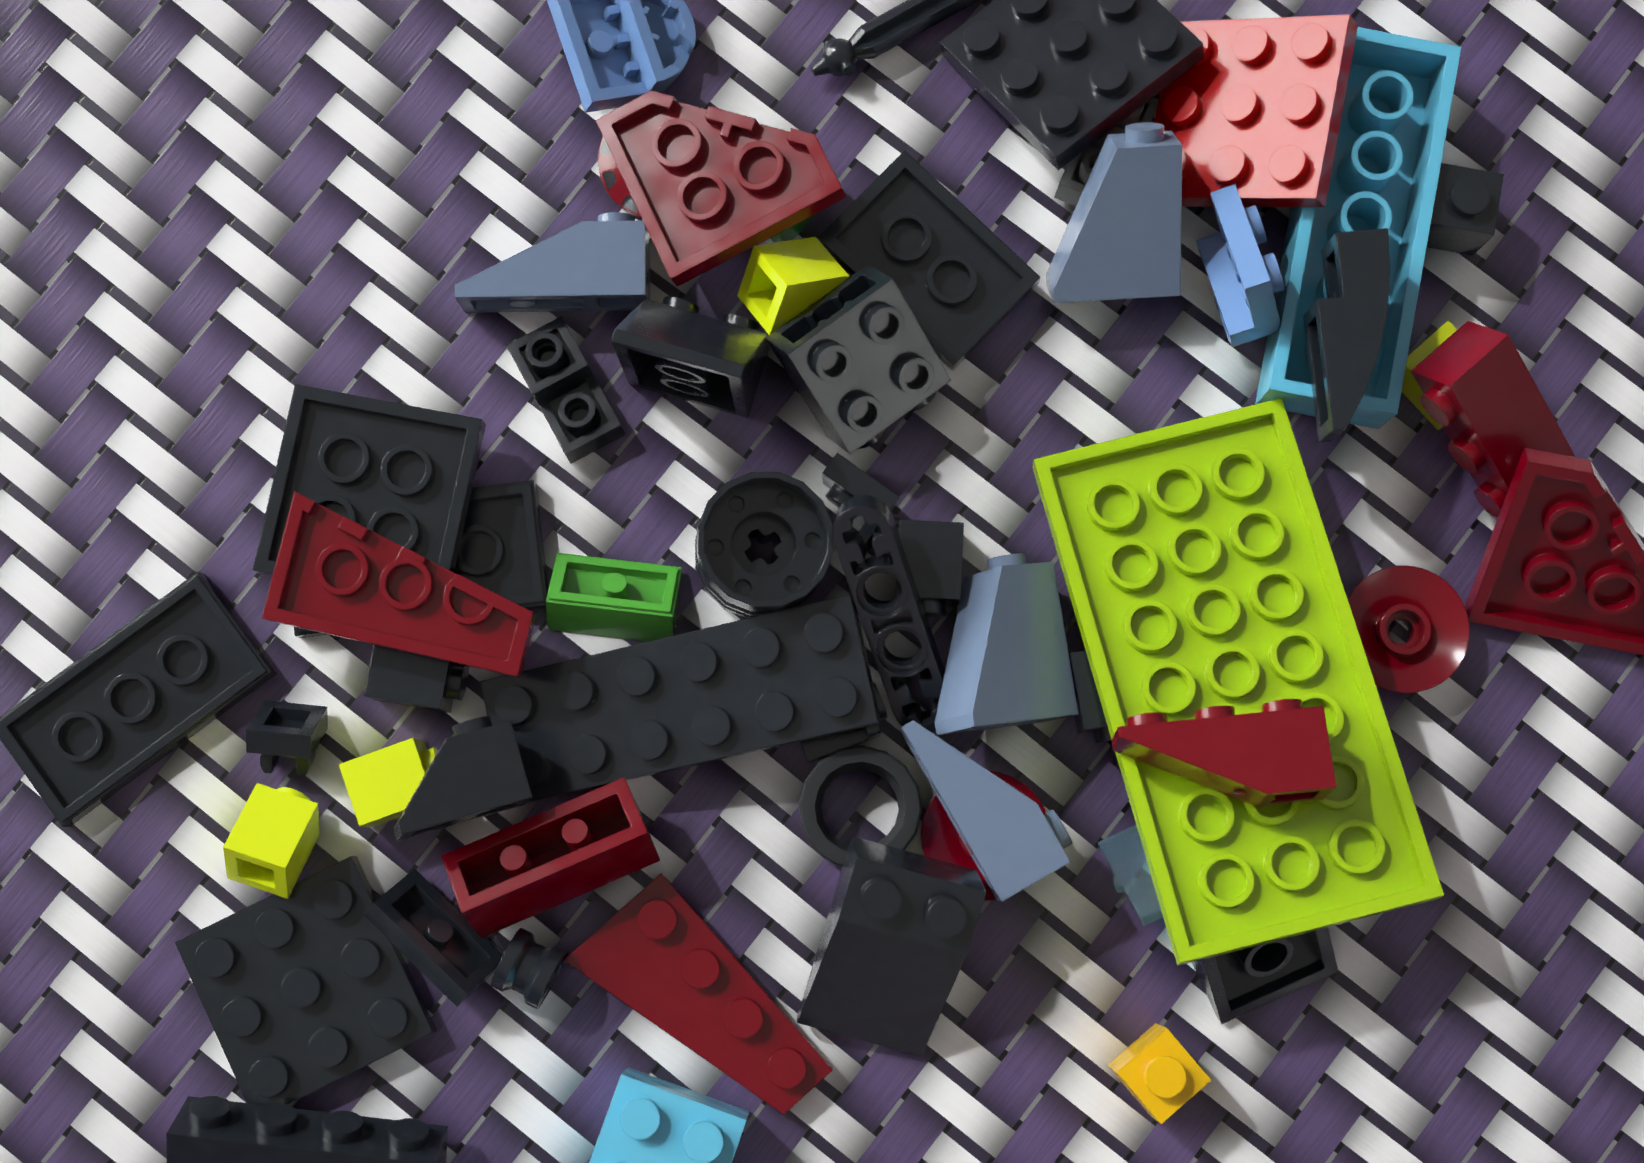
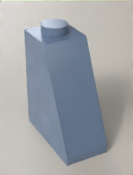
M1153 122L1133 123L1125 126V133L1107 135L1046 273V286L1054 303L1180 296L1182 144L1172 131H1164L1163 124Z
M1025 553L1002 555L988 559L989 570L964 578L961 600L958 606L935 718L937 735L1036 724L1079 714L1053 562L1027 564Z

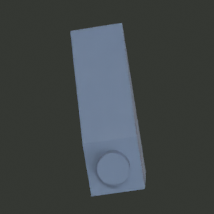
M622 212L603 213L598 216V221H581L455 284V299L465 313L634 310L645 299L650 300V235L643 220L635 221V216Z
M914 720L901 727L900 732L996 901L1002 902L1071 862L1064 848L1070 846L1072 840L1053 809L1043 814L1036 802Z

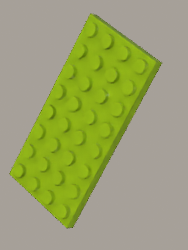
M1282 398L1034 459L1033 472L1111 739H1113L1119 726H1127V718L1144 713H1166L1169 722L1195 719V711L1213 706H1233L1236 715L1262 712L1261 706L1263 704L1282 699L1302 700L1303 708L1324 706L1337 786L1324 800L1254 806L1115 752L1177 966L1425 903L1444 896Z

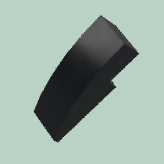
M1388 228L1335 233L1321 250L1327 299L1316 300L1303 315L1319 442L1332 441L1347 428L1365 393L1379 354L1388 311L1390 284Z

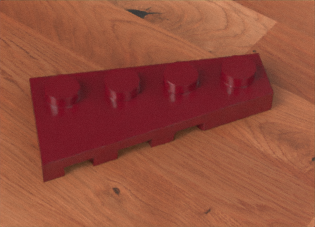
M294 491L262 619L521 678L536 614Z
M663 873L657 876L564 959L569 965L782 1114L789 1111L833 1071L832 1066Z

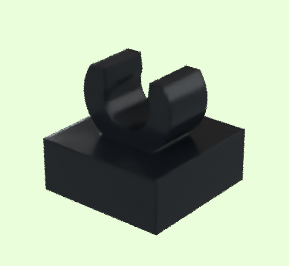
M264 700L246 729V752L261 754V768L264 773L271 774L279 762V756L294 757L297 762V776L305 777L315 759V751L328 729L327 707Z

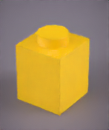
M1157 1023L1107 1065L1146 1112L1160 1124L1165 1122L1211 1081L1166 1027Z

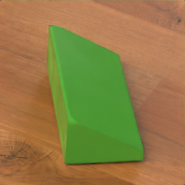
M557 553L546 598L547 627L553 631L645 642L674 636L682 567Z

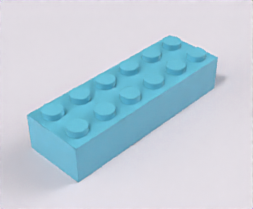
M1358 27L1325 207H1291L1280 265L1285 290L1275 293L1280 327L1276 333L1267 336L1255 404L1282 398L1286 411L1316 417L1303 315L1316 300L1327 299L1321 250L1335 233L1388 228L1390 253L1388 311L1377 360L1365 393L1349 424L1380 429L1398 414L1459 64L1460 46Z

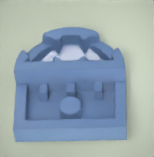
M547 0L585 113L621 107L649 91L664 93L684 69L689 55L695 46V24L684 0Z
M1234 184L1210 193L1220 232L1196 240L1202 263L1205 266L1214 292V301L1232 347L1272 335L1278 331L1280 318L1274 293L1285 290L1274 253L1264 256L1260 253L1258 245L1267 242L1258 209L1256 205L1247 208L1243 207Z

